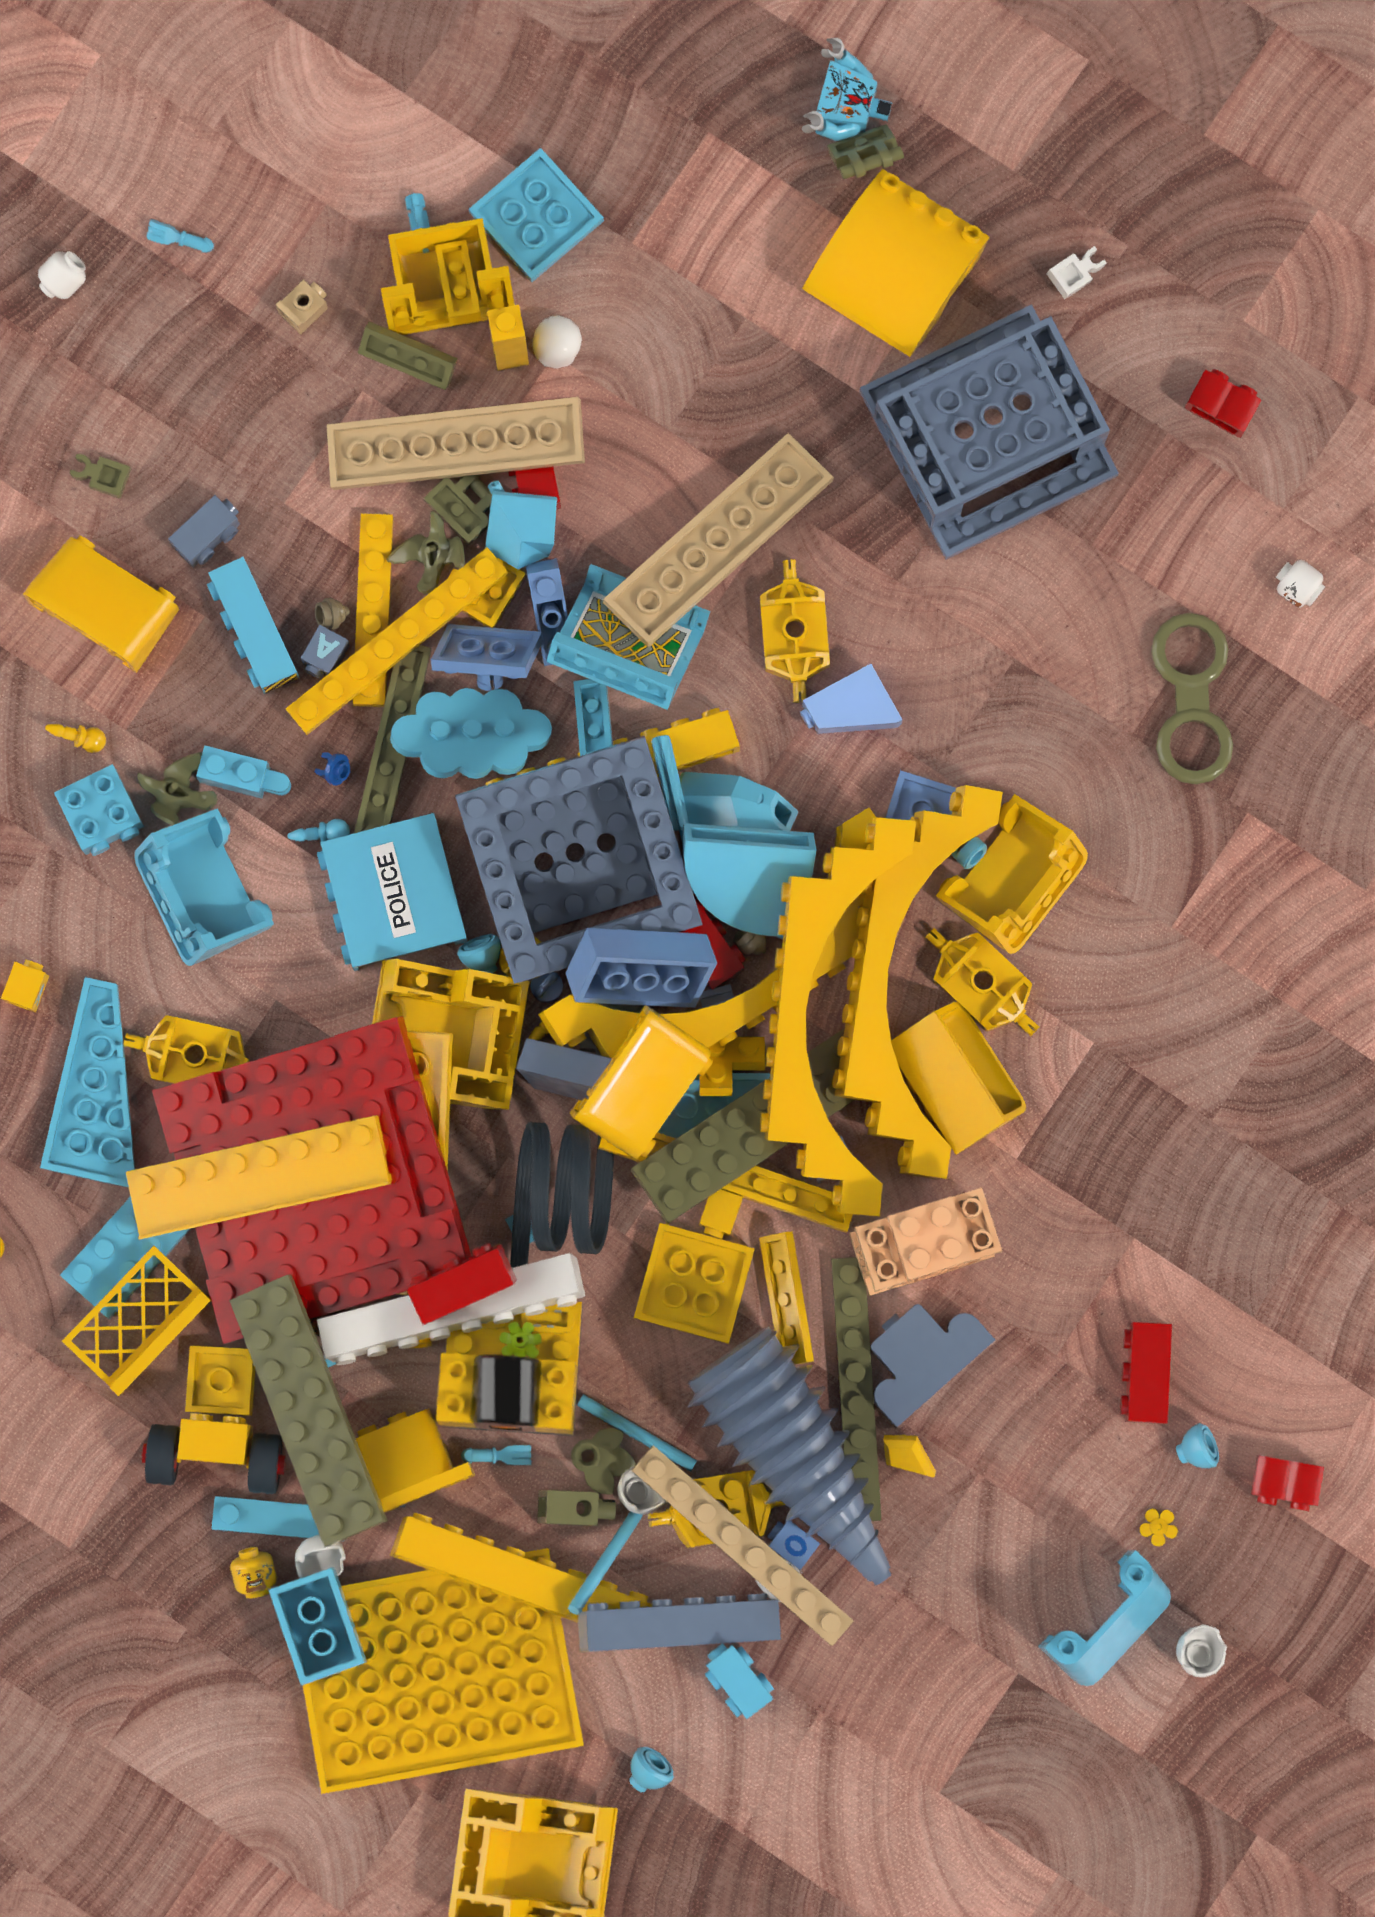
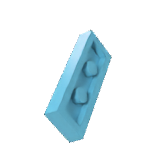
M591 679L573 681L580 756L613 746L608 687Z

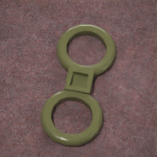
M1193 613L1176 615L1163 623L1153 638L1151 653L1156 669L1165 680L1175 686L1176 713L1165 721L1158 732L1156 750L1159 762L1170 776L1180 782L1197 785L1210 782L1225 771L1232 758L1233 741L1230 730L1222 719L1209 710L1208 684L1219 677L1227 664L1229 649L1226 637L1214 621L1204 615ZM1188 626L1199 628L1206 632L1213 641L1215 648L1214 661L1204 672L1195 675L1182 674L1173 669L1167 661L1165 654L1166 641L1170 634L1179 628ZM1189 722L1203 723L1212 728L1218 736L1220 744L1219 756L1215 763L1207 769L1199 771L1187 770L1178 765L1172 757L1169 747L1170 739L1175 729L1182 724Z

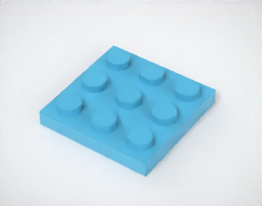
M542 148L538 149L468 209L474 219L483 218L485 231L531 282L535 281L604 222V217Z

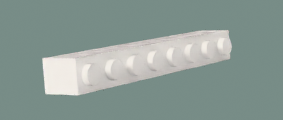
M571 1253L512 1268L517 1278L514 1285L426 1325L422 1324L409 1295L317 1319L324 1356L326 1359L336 1362V1365H346L355 1362L356 1356L368 1354V1357L384 1355L387 1353V1348L398 1345L400 1349H406L419 1345L418 1340L430 1337L431 1340L435 1341L448 1338L452 1331L460 1329L463 1332L476 1331L482 1328V1323L494 1321V1324L507 1323L514 1320L513 1315L526 1313L527 1316L541 1314L545 1312V1307L555 1304L558 1307L572 1306L577 1303L578 1298L586 1297L578 1260Z

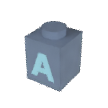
M319 625L301 656L302 663L306 665L304 670L318 679H322L323 675L327 676L340 665L350 647L349 641Z

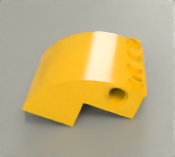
M882 169L844 218L812 269L802 289L908 357H911L938 322L951 295L977 263L990 236L983 233L977 226L971 225L956 216L950 209L937 204L923 192L907 185L896 175Z
M401 959L382 960L372 1024L403 1016L407 1031L453 1034L450 1104L509 1110L529 981L526 980L514 984L512 977L473 969L450 970Z
M465 1789L448 1917H604L618 1808L524 1794Z

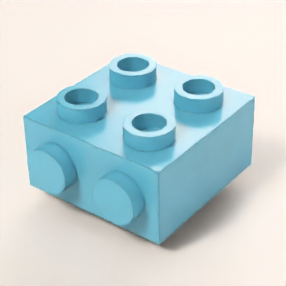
M113 764L54 792L85 855L92 853V856L99 855L110 849V843L120 838L122 842L130 840L139 835L138 830L144 827Z
M722 1643L707 1655L710 1661L706 1663L709 1671L705 1673V1676L716 1690L723 1687L729 1695L725 1702L737 1718L743 1714L748 1719L773 1700V1697L770 1695V1692L774 1690L773 1686L762 1672L757 1676L749 1667L754 1661L742 1645L735 1649L732 1644L726 1648Z

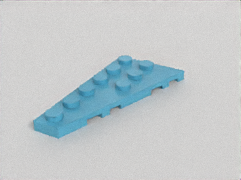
M85 977L40 1168L129 1188L126 1171L135 1170L119 989L115 983Z

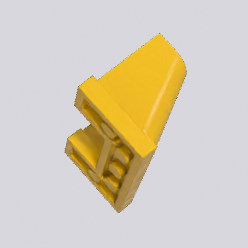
M483 218L458 223L452 222L429 228H418L413 231L388 235L396 286L381 288L389 330L406 335L450 327L435 245L461 240L467 241L482 318L480 321L488 320V310L515 305L508 266L492 268ZM423 249H429V252L423 253Z
M430 1408L407 1416L406 1411L396 1414L387 1419L389 1425L377 1429L375 1424L357 1431L359 1437L356 1438L384 1513L437 1490L450 1487L476 1476L469 1462L454 1468Z

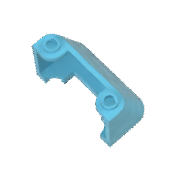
M218 808L151 833L135 850L134 855L136 866L181 959L188 966L217 955L268 930L274 925L269 906L258 899L250 901L224 848L230 834V826L228 821L221 816Z
M1128 1550L1117 1561L1121 1566L1119 1572L1121 1582L1118 1586L1129 1597L1087 1642L1077 1633L1066 1630L1059 1632L1054 1637L1048 1635L1038 1646L1071 1679L1080 1685L1090 1686L1097 1683L1163 1613L1170 1603V1590L1149 1562L1136 1550Z

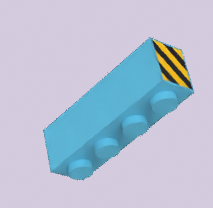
M244 557L208 572L212 582L206 585L214 602L221 599L225 611L220 612V615L227 630L234 628L239 638L233 641L240 658L247 657L252 666L251 669L246 671L254 688L261 686L265 694L298 679L299 675Z

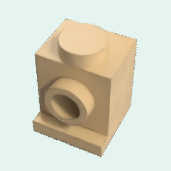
M302 280L282 301L280 300L276 304L277 311L301 335L328 309L327 303L324 300L327 294L315 282L309 285ZM303 297L309 299V303L306 306L298 305V302Z

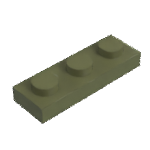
M370 321L365 327L358 354L444 390L450 385L458 359Z

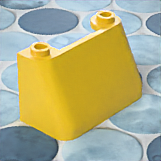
M81 535L77 539L70 537L30 583L23 596L31 606L42 613L46 610L48 615L59 619L98 644L110 655L116 656L123 661V665L137 673L179 611V607L173 602L176 597L162 587L155 590L93 550L95 545Z
M1016 794L1001 806L999 825L1002 831L987 849L983 858L973 867L965 879L958 875L945 879L936 895L942 904L1010 954L1019 951L1080 873L1088 857L1087 850L1073 830Z
M646 1004L636 1017L638 1019L635 1025L637 1030L630 1029L628 1037L592 1088L587 1090L586 1094L589 1098L584 1097L582 1101L579 1099L570 1111L573 1119L634 1159H637L640 1155L645 1158L651 1152L656 1143L653 1137L698 1074L703 1076L713 1062L709 1058L711 1055L709 1048Z

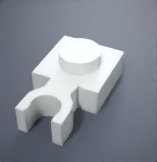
M1095 246L1085 253L1082 260H1079L1075 254H1072L1046 273L1064 299L1092 281L1093 278L1089 272L1095 273L1107 264L1105 260L1098 264L1091 262L1090 256L1097 251Z

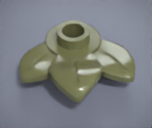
M614 1428L599 1430L592 1439L579 1441L573 1447L571 1453L572 1462L578 1470L584 1472L587 1485L605 1495H612L614 1493V1477L621 1476L626 1470L636 1465L630 1453L619 1447L623 1439V1432ZM586 1449L592 1450L594 1453V1459L591 1462H584L581 1458L582 1452Z

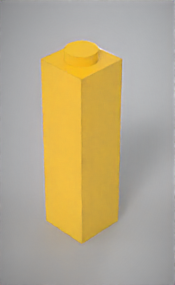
M513 305L488 310V321L497 370L529 365L520 306Z

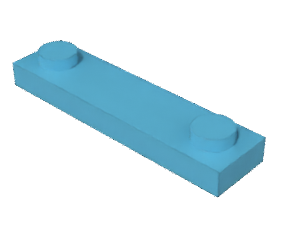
M215 1496L212 1520L213 1530L301 1538L320 1535L310 1508L306 1504Z

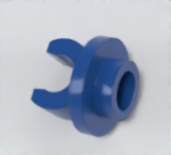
M328 752L322 753L321 757L328 761L326 769L320 770L316 768L314 772L323 779H326L329 784L334 786L340 785L350 774L348 757L341 753L334 755Z

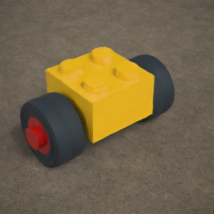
M190 1413V1420L181 1419L180 1428L174 1425L165 1426L162 1424H153L151 1426L148 1441L143 1444L142 1463H145L146 1482L162 1485H174L181 1460L246 1465L248 1469V1489L250 1492L276 1494L280 1475L285 1474L286 1455H282L283 1442L281 1435L254 1433L253 1435V1426L246 1424L245 1418L223 1416V1422H213V1416Z

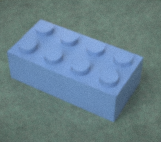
M586 928L566 971V976L575 1002L626 1005L646 1004L648 1006L695 1008L717 965V960L707 934Z

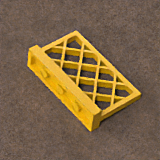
M153 1246L62 1342L96 1373L113 1392L120 1396L211 1299L157 1247ZM153 1255L164 1264V1278L145 1279V1264ZM141 1269V1279H131ZM168 1269L178 1278H168ZM182 1281L192 1290L183 1301L168 1300V1282ZM141 1282V1302H122L121 1288L126 1283ZM145 1282H164L165 1301L145 1302ZM118 1293V1303H108ZM165 1305V1320L160 1325H146L145 1306ZM169 1305H178L169 1315ZM118 1306V1326H99L98 1312L103 1307ZM122 1306H141L142 1325L122 1326ZM95 1316V1326L85 1327ZM142 1329V1344L137 1349H123L122 1330ZM146 1329H155L146 1338ZM95 1330V1350H81L71 1341L80 1331ZM99 1330H118L119 1349L99 1350ZM119 1353V1367L109 1377L99 1367V1354ZM123 1353H132L123 1362ZM86 1354H95V1363Z

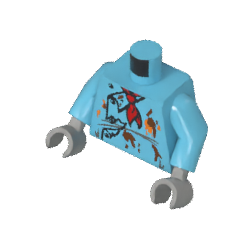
M839 38L826 39L827 42L832 44L833 50L821 49V55L825 58L834 57V61H830L817 111L803 115L804 118H808L811 121L812 125L802 126V131L804 133L815 131L818 135L833 141H839L856 136L859 132H865L869 116L888 121L892 102L875 98L878 82L874 80L871 72L856 57L844 49V44Z

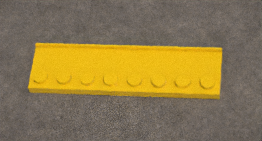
M378 1115L126 1171L139 1233L138 1239L391 1184L392 1178L388 1172L385 1158L386 1150Z

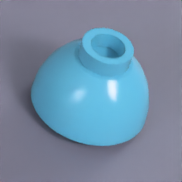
M493 934L473 938L459 947L457 956L469 969L494 973L498 969L496 963L500 956V938Z
M1202 1423L1191 1427L1184 1435L1182 1444L1176 1446L1177 1455L1183 1464L1189 1462L1199 1468H1212L1218 1464L1219 1451L1215 1438L1210 1429Z
M639 1747L631 1760L632 1776L629 1779L631 1785L636 1790L645 1792L647 1789H659L668 1785L673 1780L672 1766L662 1754L649 1747Z

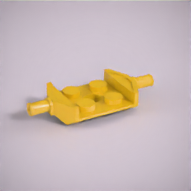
M791 559V569H789L788 560L782 561L783 583L760 595L765 672L791 681L793 683V703H799V693L801 694L802 703L806 699L805 682H807L808 678L830 667L824 591L816 586L799 582L796 573V560ZM791 621H798L804 626V632L799 637H791L786 632V625Z
M935 927L928 933L925 938L940 950L939 953L941 954L933 982L935 984L938 983L984 1027L986 1032L1012 1022H1017L1031 1037L1040 1028L1025 1014L1026 1010L1024 1009L1033 983L980 933L970 934L954 942L952 940L948 942ZM979 972L988 973L993 980L992 986L985 990L979 989L974 983V976Z
M166 1015L158 1023L150 1036L146 1035L145 1038L126 1033L125 1038L134 1042L124 1040V1047L143 1050L146 1053L150 1076L155 1081L160 1080L175 1084L249 1062V1059L245 1056L242 1036L239 1031ZM195 1045L202 1047L204 1051L203 1059L198 1063L188 1062L186 1059L188 1048Z
M754 1470L693 1479L715 1500L721 1501L731 1514L757 1536L765 1534L771 1509L776 1506L785 1505L782 1501L766 1504L771 1493H768L762 1483L748 1486L755 1474ZM671 1505L666 1511L648 1513V1519L658 1518V1520L648 1521L650 1527L664 1524L672 1525L679 1539L687 1548L714 1544Z

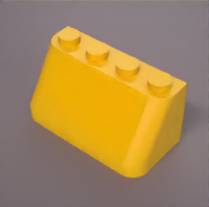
M953 1002L933 1011L891 1040L898 1065L907 1078L909 1088L918 1095L925 1106L924 1109L927 1116L936 1123L942 1133V1137L951 1146L955 1155L966 1150L1026 1111V1104L1021 1093L971 1015L958 1002Z

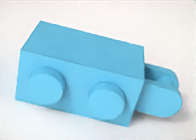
M204 746L196 775L200 783L261 799L264 792L283 796L291 790V782L287 775L270 770L271 767L267 761Z

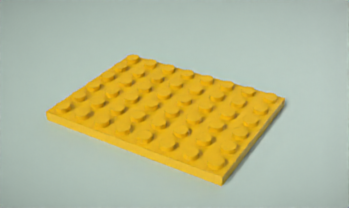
M549 1548L528 1551L525 1553L524 1558L535 1562L538 1557L551 1561ZM431 1570L341 1586L367 1662L303 1685L321 1794L584 1746L561 1617Z

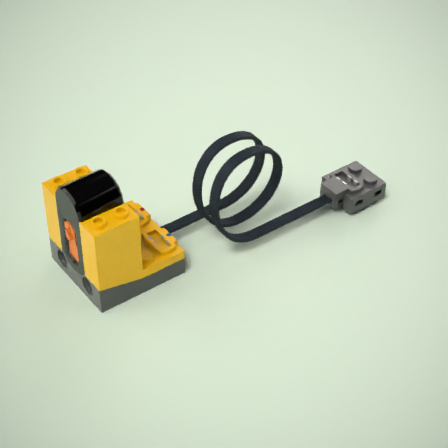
M595 1003L613 1010L640 1013L645 1006ZM587 1031L584 1032L587 1039L580 1042V1051L595 1052L596 1055L602 1056ZM529 1122L526 1125L521 1140L516 1174L510 1257L511 1268L528 1264L531 1227L535 1245L540 1251L558 1252L562 1248L567 1236L570 1214L573 1241L577 1251L581 1254H598L602 1250L610 1219L614 1154L598 1149L601 1137L598 1135L594 1199L590 1225L591 1144L587 1127L569 1124L563 1133L557 1162L554 1204L550 1226V1132L546 1123ZM577 1302L568 1307H558L557 1304L545 1307V1312L532 1316H527L526 1313L513 1315L514 1320L507 1323L494 1324V1321L482 1323L481 1329L472 1332H463L462 1329L450 1332V1337L447 1338L446 1353H441L436 1416V1421L440 1426L453 1429L574 1436L582 1302ZM516 1321L519 1323L520 1328L526 1322L534 1325L532 1334L538 1333L542 1337V1343L534 1345L539 1351L536 1358H530L527 1355L525 1357L514 1356V1354L512 1356H504L502 1354V1348L507 1344L500 1342V1335L502 1332L510 1333L508 1328L510 1323ZM519 1339L517 1342L522 1343L523 1340Z

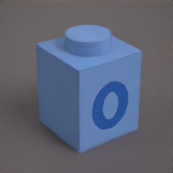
M790 1520L786 1521L785 1524L778 1521L767 1536L772 1540L768 1546L799 1570L803 1568L820 1543L811 1536L806 1537L807 1533Z

